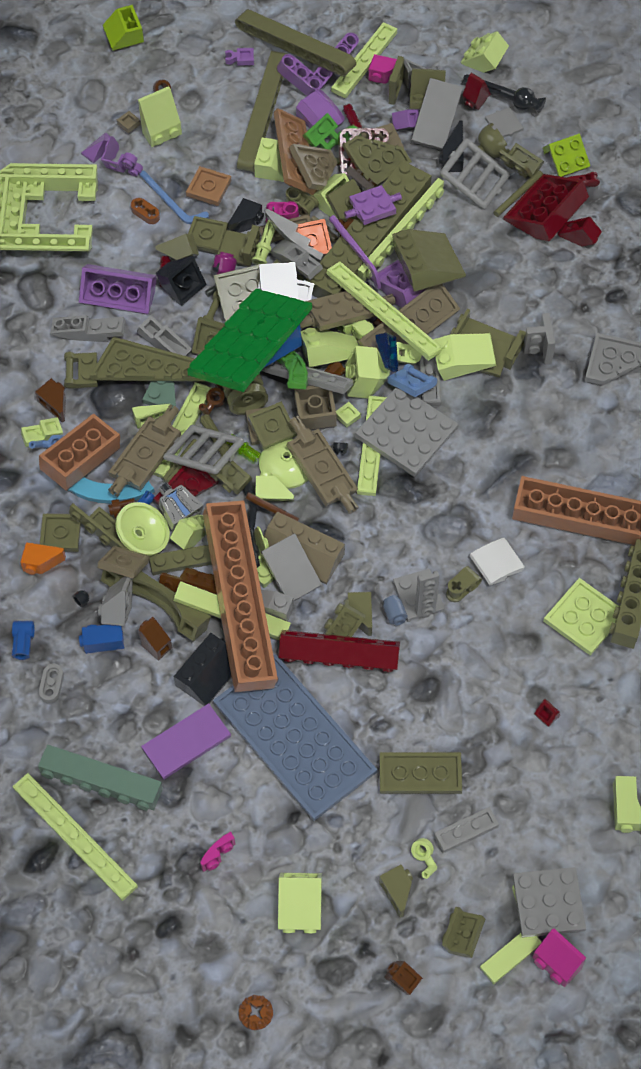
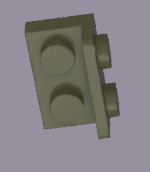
M345 599L343 604L339 603L335 608L334 617L326 621L324 625L326 629L325 634L352 637L365 619V615L349 606V600Z

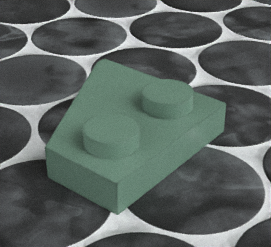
M151 381L142 399L143 403L147 405L170 404L173 407L176 406L174 381Z

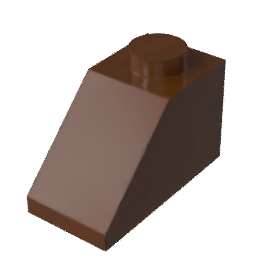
M51 378L35 391L37 402L56 418L58 417L59 421L63 423L66 411L65 388L60 382L56 383Z

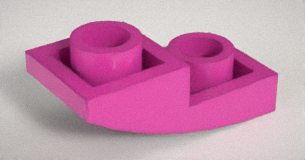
M231 831L217 840L205 853L200 862L203 872L217 868L219 863L222 862L220 853L225 854L236 845Z

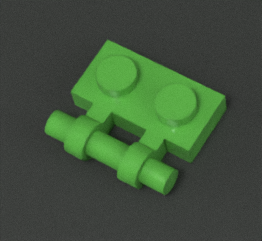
M326 113L302 136L312 147L319 145L320 148L331 150L335 145L339 144V134L341 131L339 133L334 131L338 125ZM327 136L331 139L328 143L324 140Z

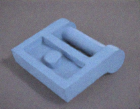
M406 364L402 370L388 376V383L416 397L435 387L437 378L414 369V366L411 364Z

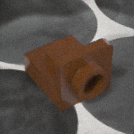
M405 961L392 962L387 968V974L384 976L386 980L393 981L406 995H411L423 979Z

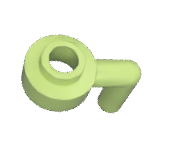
M420 838L413 843L411 852L417 860L425 861L428 867L422 872V877L428 879L437 870V865L431 857L434 848L428 839Z

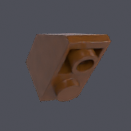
M153 616L140 625L138 630L142 647L159 661L172 649L171 639Z

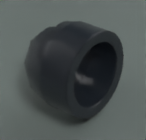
M333 442V451L336 455H339V450H341V455L346 454L348 443Z
M85 590L77 591L72 595L74 601L80 607L85 606L89 601V594Z

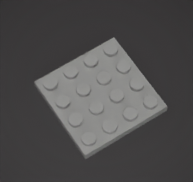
M396 387L355 432L354 437L416 477L458 428V423L418 397H414Z

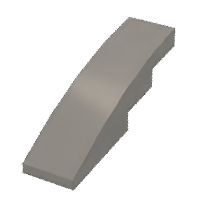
M266 209L265 216L273 227L286 240L307 250L309 255L320 263L324 254L310 247L311 239L297 232L299 225Z

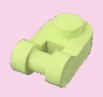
M391 342L392 354H390V360L404 364H415L420 361L422 355L411 345Z

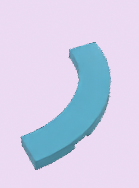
M84 477L68 489L80 498L98 503H112L111 500L115 499L122 501L134 498L137 500L143 496L146 490L149 493L155 492L153 486L148 481L141 491L126 485L117 497L108 491L112 484L94 482Z

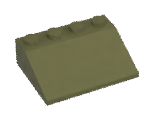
M407 229L392 234L395 252L414 292L466 277L445 233Z

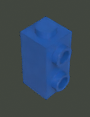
M88 625L82 628V635H79L80 647H84L85 654L125 649L123 629L119 625Z

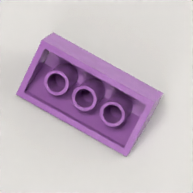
M87 264L82 267L79 303L149 314L155 294L157 276Z

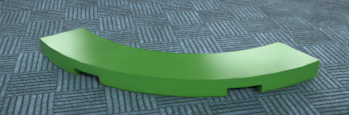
M294 350L276 360L288 371V388H307L308 372L305 362Z

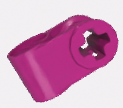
M269 202L266 205V209L286 219L299 217L298 205L295 202Z

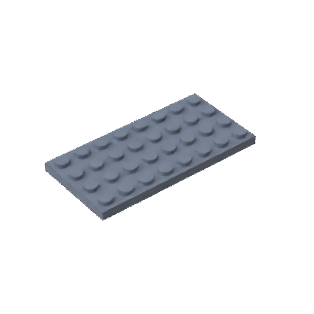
M275 654L274 661L278 680L273 689L234 692V686H232L215 698L213 703L310 818L315 821L375 775L377 769Z

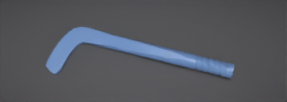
M143 170L140 173V176L184 223L192 224L194 216L209 219L207 211L197 215H187L146 171Z

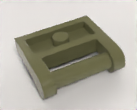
M66 352L64 354V360L66 361L64 387H98V380H91L90 374L97 364V352L75 354L73 352ZM73 362H78L77 380L73 379Z

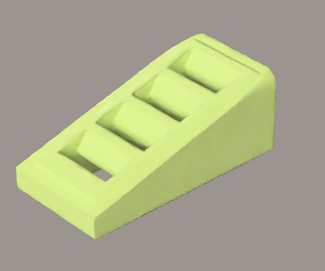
M170 404L133 407V418L137 428H141L148 417L156 419L164 414L162 412H165Z

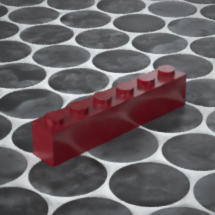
M282 630L279 658H283L287 662L303 660L307 664L323 662L322 664L327 666L342 664L343 667L347 668L362 666L366 670L382 668L383 671L392 672L398 669L400 641Z

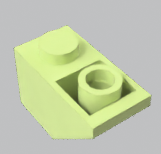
M203 515L180 519L170 539L183 549L194 547L206 535Z

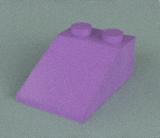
M399 260L378 272L381 283L380 289L386 295L393 294L395 304L400 307L405 306L427 289L413 291Z

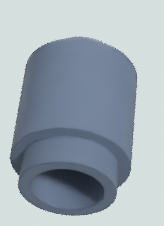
M397 595L385 598L383 608L389 623L395 626L405 623L408 615L402 600Z

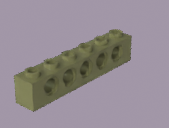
M639 539L636 540L634 546H630L628 557H631L630 561L627 560L624 568L627 576L623 575L620 587H623V592L619 591L617 602L620 605L615 607L613 618L616 621L615 623L612 622L609 634H612L611 643L632 649L635 647L641 627V540Z

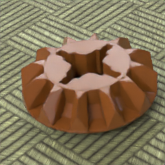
M258 995L245 998L239 1008L240 1021L251 1030L265 1028L273 1018V1007L270 1001L264 996ZM251 1005L256 1009L262 1007L260 1010L262 1019L256 1015L250 1016L252 1013Z

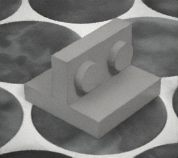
M544 313L542 314L540 326L526 328L523 350L524 354L542 352L544 364H552L556 343L550 314Z

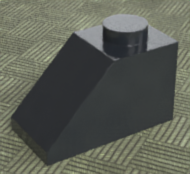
M243 198L228 222V230L241 233L251 230L252 225L257 226L264 217L262 205Z

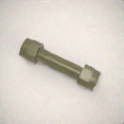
M217 289L213 294V302L207 315L203 316L204 318L214 320L213 317L220 304Z

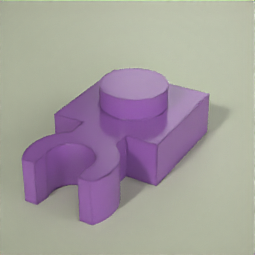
M237 48V52L232 50L225 51L226 64L237 62V66L254 65V48Z

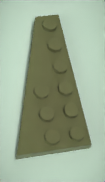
M117 337L111 339L90 374L91 380L204 381L188 376L187 369L195 358Z

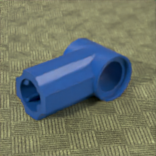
M13 621V658L18 660L30 658L31 639L34 638L35 632L34 621Z

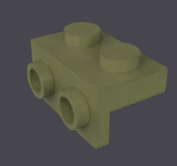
M233 460L231 462L228 461L218 474L209 473L215 481L220 479L223 482L222 487L229 493L233 491L236 495L253 479Z
M455 907L454 912L450 915L447 931L443 935L442 946L450 954L472 958L485 918L482 915L467 913L460 907Z

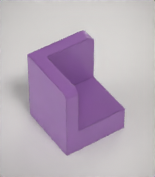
M403 110L392 113L395 130L415 128L419 116L418 110Z

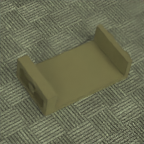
M467 308L464 315L461 314L459 316L458 325L452 329L450 334L490 333L493 339L511 343L504 364L505 368L511 370L524 346L526 332L520 330L517 337L471 319L470 309Z

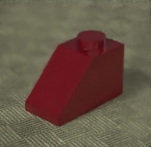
M471 72L462 96L466 106L479 110L490 96V92L485 80Z
M591 217L566 222L557 235L583 247L594 245L602 231Z

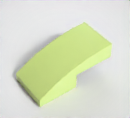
M58 417L40 420L39 425L21 428L25 447H28L31 441L49 440L53 435H63Z

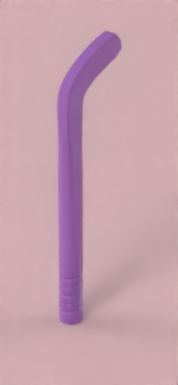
M332 215L329 218L330 222L372 273L374 286L379 290L381 283L375 266L336 216Z

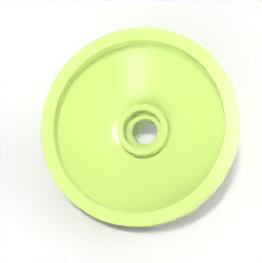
M288 439L264 449L259 458L260 473H272V476H276L287 489L299 487L308 481L286 446L293 439Z
M141 502L130 503L123 507L116 517L117 535L129 550L152 556L161 552L168 544L170 537L168 523L164 516L153 506Z

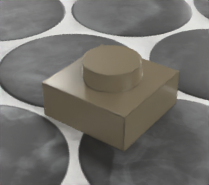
M128 111L117 119V125L129 134L141 125V121Z

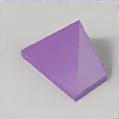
M105 132L83 150L81 155L94 164L102 157L105 145L111 136Z

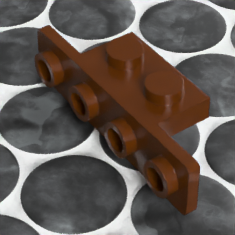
M185 568L180 577L163 572L160 574L159 583L176 593L181 581L217 595L214 574H207L192 568Z

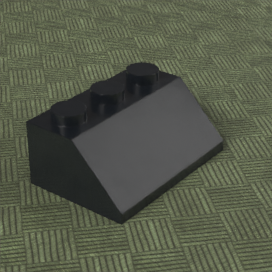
M211 632L173 676L175 686L203 706L208 703L210 704L232 677L226 642Z

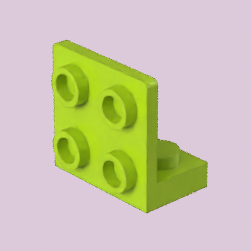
M580 133L542 147L544 154L551 153L557 174L560 177L590 167Z

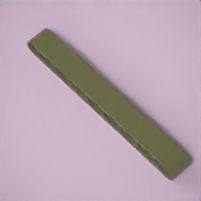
M246 9L235 19V24L241 31L340 76H346L357 65L352 55L252 10Z
M271 51L238 157L237 169L255 172L254 163L261 138H266L284 78L278 72L277 66L282 57L288 53Z

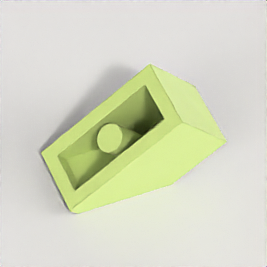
M260 473V476H256L257 497L265 501H294V495L276 476H272V473Z

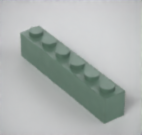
M48 744L38 765L41 775L47 779L56 778L66 785L71 786L74 784L87 792L93 790L102 797L110 798L111 796L117 798L123 804L132 803L145 811L148 809L155 810L163 790L161 781Z

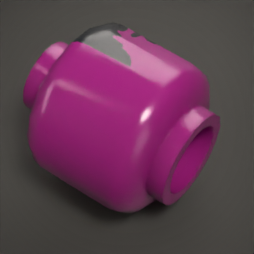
M220 252V254H216L214 257L212 271L217 274L234 271L237 260L233 258V254Z

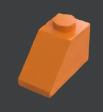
M26 542L20 563L23 571L28 574H43L65 561L66 555L64 548Z

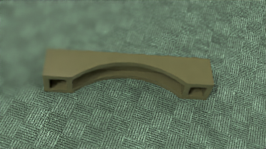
M103 570L100 581L111 587L124 576ZM142 571L133 579L132 593L147 598L160 606L171 617L178 632L194 641L207 630L211 618L209 614L173 601L176 593Z

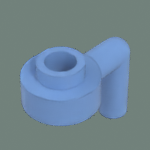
M59 434L51 436L49 440L29 442V447L31 449L49 448L64 436Z

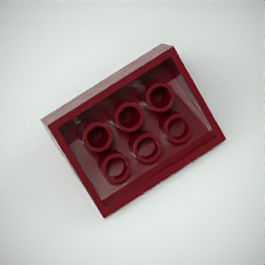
M543 174L506 213L503 219L536 239L550 241L588 199L589 195L584 181Z

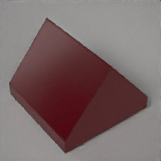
M544 699L534 715L549 727L560 717V711Z

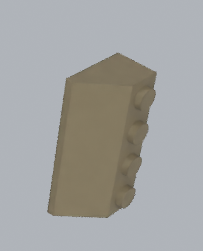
M277 512L264 535V538L266 537L269 547L295 533L320 582L327 585L345 555V544Z

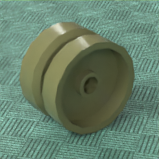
M260 374L256 376L244 392L222 386L229 410L234 414L246 415V410L262 408L268 402V394L263 386Z

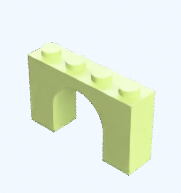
M615 776L613 782L615 830H620L623 833L641 831V806L637 799L636 777Z

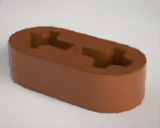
M142 198L132 200L131 210L134 215L148 224L159 222L160 213L155 206Z

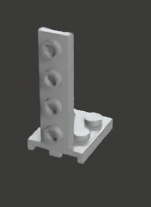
M430 569L393 579L397 595L402 600L408 615L407 622H411L412 619L419 617H428L436 612H445V607L438 591L439 573L437 570L433 571L432 574Z

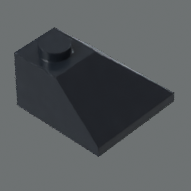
M193 256L168 262L156 272L161 286L181 306L207 285Z

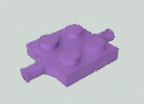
M381 185L349 196L353 209L345 211L344 216L346 219L357 216L366 225L396 214V208L392 202L402 200L401 194L398 192L390 196Z

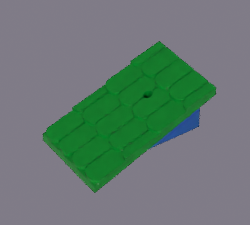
M256 288L239 305V309L225 322V326L204 346L205 349L190 363V367L187 369L188 376L244 392L264 367L302 346L300 323L312 310V303Z

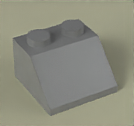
M124 576L109 588L106 595H103L102 604L99 605L98 615L101 616V624L125 626L132 609L133 578Z

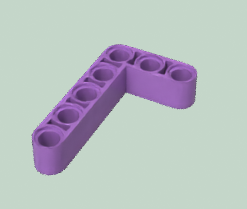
M347 33L335 48L351 54L357 46L359 38L354 33ZM285 54L277 66L278 72L306 96L313 93L316 89L321 90L334 75L333 72L320 66L313 73L291 54Z

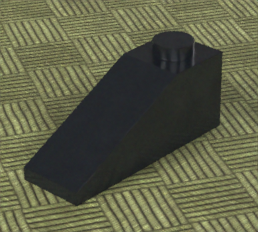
M459 120L444 144L442 154H439V165H442V168L449 160L450 154L456 151L463 141V120ZM464 152L449 172H462Z

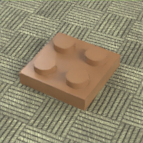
M199 166L186 191V196L219 206L232 181L231 176Z

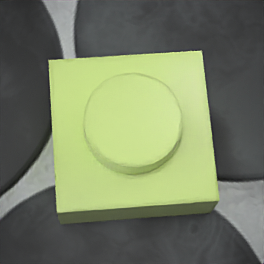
M350 402L336 411L337 419L346 427H349L361 418V413Z

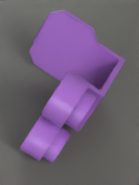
M114 136L109 137L101 157L105 167L122 173L128 169V173L134 177L140 175L143 166L137 163L138 158L135 155L126 152L121 154L118 162L112 161L119 151V144Z

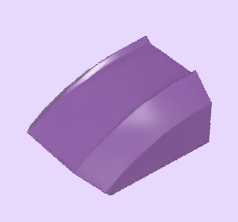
M316 89L303 100L301 99L296 107V117L304 120L309 128L326 113L332 117L337 125L341 124L345 119L334 102L319 89Z

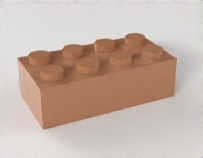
M93 413L39 455L40 470L64 490H68L120 449V434Z

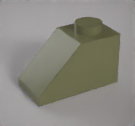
M184 234L155 246L156 250L176 260L199 255L194 237L191 234Z
M348 592L347 600H349V606L365 615V619L358 628L366 635L372 636L371 592Z
M402 865L379 876V883L400 918L404 916L413 880L408 869L404 870Z

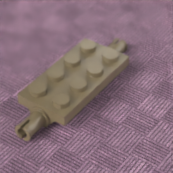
M344 291L308 300L307 302L312 303V310L300 323V328L317 326L319 331L377 316L350 293ZM393 294L382 296L391 305H395Z
M169 405L164 414L156 419L148 417L109 470V476L116 479L108 489L112 495L115 494L118 497L126 485L141 491L164 459V454L174 444V441L181 436V431L171 425L172 420L179 413V409L176 406Z
M300 416L293 417L289 423L297 433V436L289 441L286 446L325 506L341 501L348 514L355 512L359 507L351 495L356 493L358 488L319 428L311 431L309 428H306Z

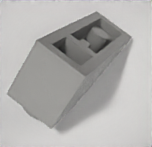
M261 590L265 613L288 621L294 608L293 597L276 591Z

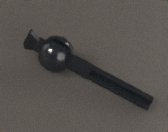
M468 74L464 75L462 81L463 84L467 83L469 77ZM485 80L490 93L512 100L516 109L520 111H527L533 107L540 113L544 108L546 97L535 98V94L530 88L522 87L515 91Z

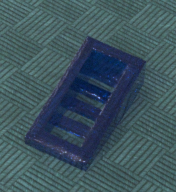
M386 332L375 335L385 369L397 372L396 336Z

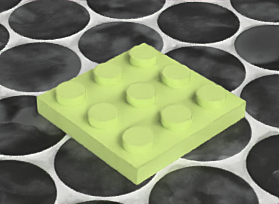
M579 578L544 617L543 622L591 656L609 635L611 624L616 621L613 618L615 607L619 606Z

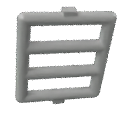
M467 138L462 141L456 151L450 154L449 160L440 171V175L482 209H486L493 198L500 194L502 191L501 187L510 177L509 171ZM468 147L475 154L459 176L455 178L449 173V170ZM481 158L488 166L471 189H468L462 182ZM493 169H495L502 176L486 198L482 200L476 195V192Z
M190 425L174 441V444L164 454L163 458L166 461L211 474H218L228 461L231 462L235 458V453L244 444V439L197 425ZM193 433L201 434L182 457L174 455ZM209 437L217 439L198 462L190 460ZM225 442L234 443L214 466L206 464Z

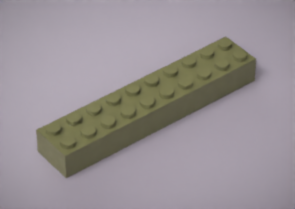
M402 160L382 185L390 196L398 192L401 194L402 200L392 202L396 208V214L366 225L362 223L361 219L356 217L346 229L367 257L374 252L431 187L432 175ZM342 235L320 261L323 269L311 280L306 279V282L314 283L312 295L317 298L346 291L326 274L327 269L341 262L357 275L358 269L364 263Z

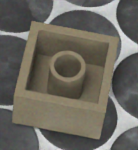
M307 386L306 389H294L297 416H300L307 429L337 426V414L332 391L316 386Z

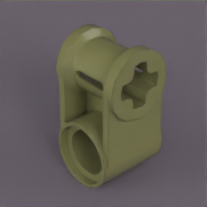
M292 186L286 190V202L292 201L297 203L301 216L308 214L310 216V212L319 206V202L314 196L302 192L298 188Z
M469 566L464 567L448 582L447 599L451 602L461 601L480 585L482 578Z

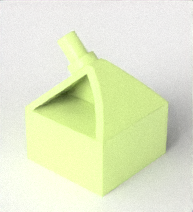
M355 346L344 365L345 377L353 380V386L347 391V396L368 399L385 383L391 369L395 366V362L390 360L385 364L377 348Z

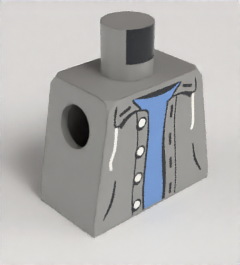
M164 483L158 489L163 495L159 499V507L172 531H174L180 519L196 516L202 512L203 504L184 486L180 485L172 489L168 483Z

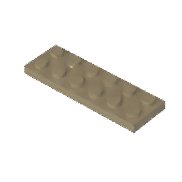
M442 283L427 288L398 311L424 333L428 334L459 311L460 308ZM384 322L357 341L360 346L377 348L385 364L390 361V354H392L391 342L408 344Z

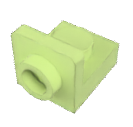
M262 554L258 556L260 566L257 568L260 585L265 588L274 580V577Z

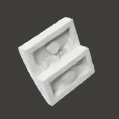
M505 537L493 541L469 555L489 585L505 581L507 576L522 572L525 568Z

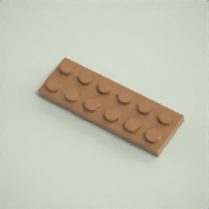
M277 108L274 111V119L284 183L298 188L302 192L314 195L317 190L308 188L289 149L292 144L309 146L307 140L302 136L307 132L306 123L304 120Z

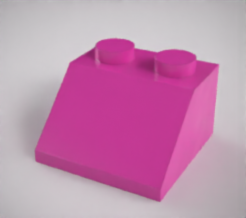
M554 928L533 955L536 966L541 970L545 969L550 974V978L557 985L561 984L563 987H566L580 972L586 960V957Z

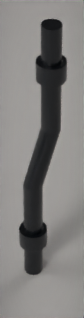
M252 480L244 487L245 496L248 492L256 495V489ZM248 500V524L256 566L258 568L260 566L258 557L260 551L256 545L254 534L257 505Z

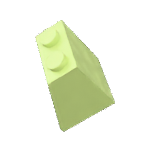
M280 873L278 929H283V933H295V929L304 930V933H316V930H321L322 873Z

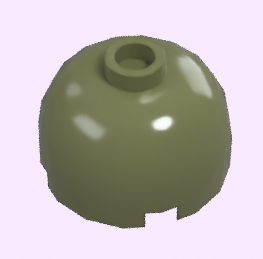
M490 123L480 131L478 136L480 145L478 147L491 158H500V149L506 153L510 150L505 148L507 143L497 128L494 130L492 128L494 124Z

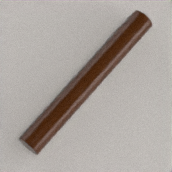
M250 492L245 496V499L274 514L279 512L296 521L299 519Z

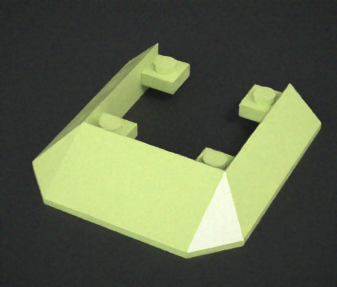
M10 163L0 170V250H91L92 225H74V235L40 234V224H25L28 200H44L45 191H78V201H96V192L98 191L97 165Z

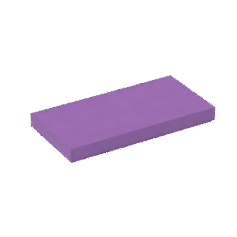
M208 703L142 745L141 748L164 780L230 738L231 733Z

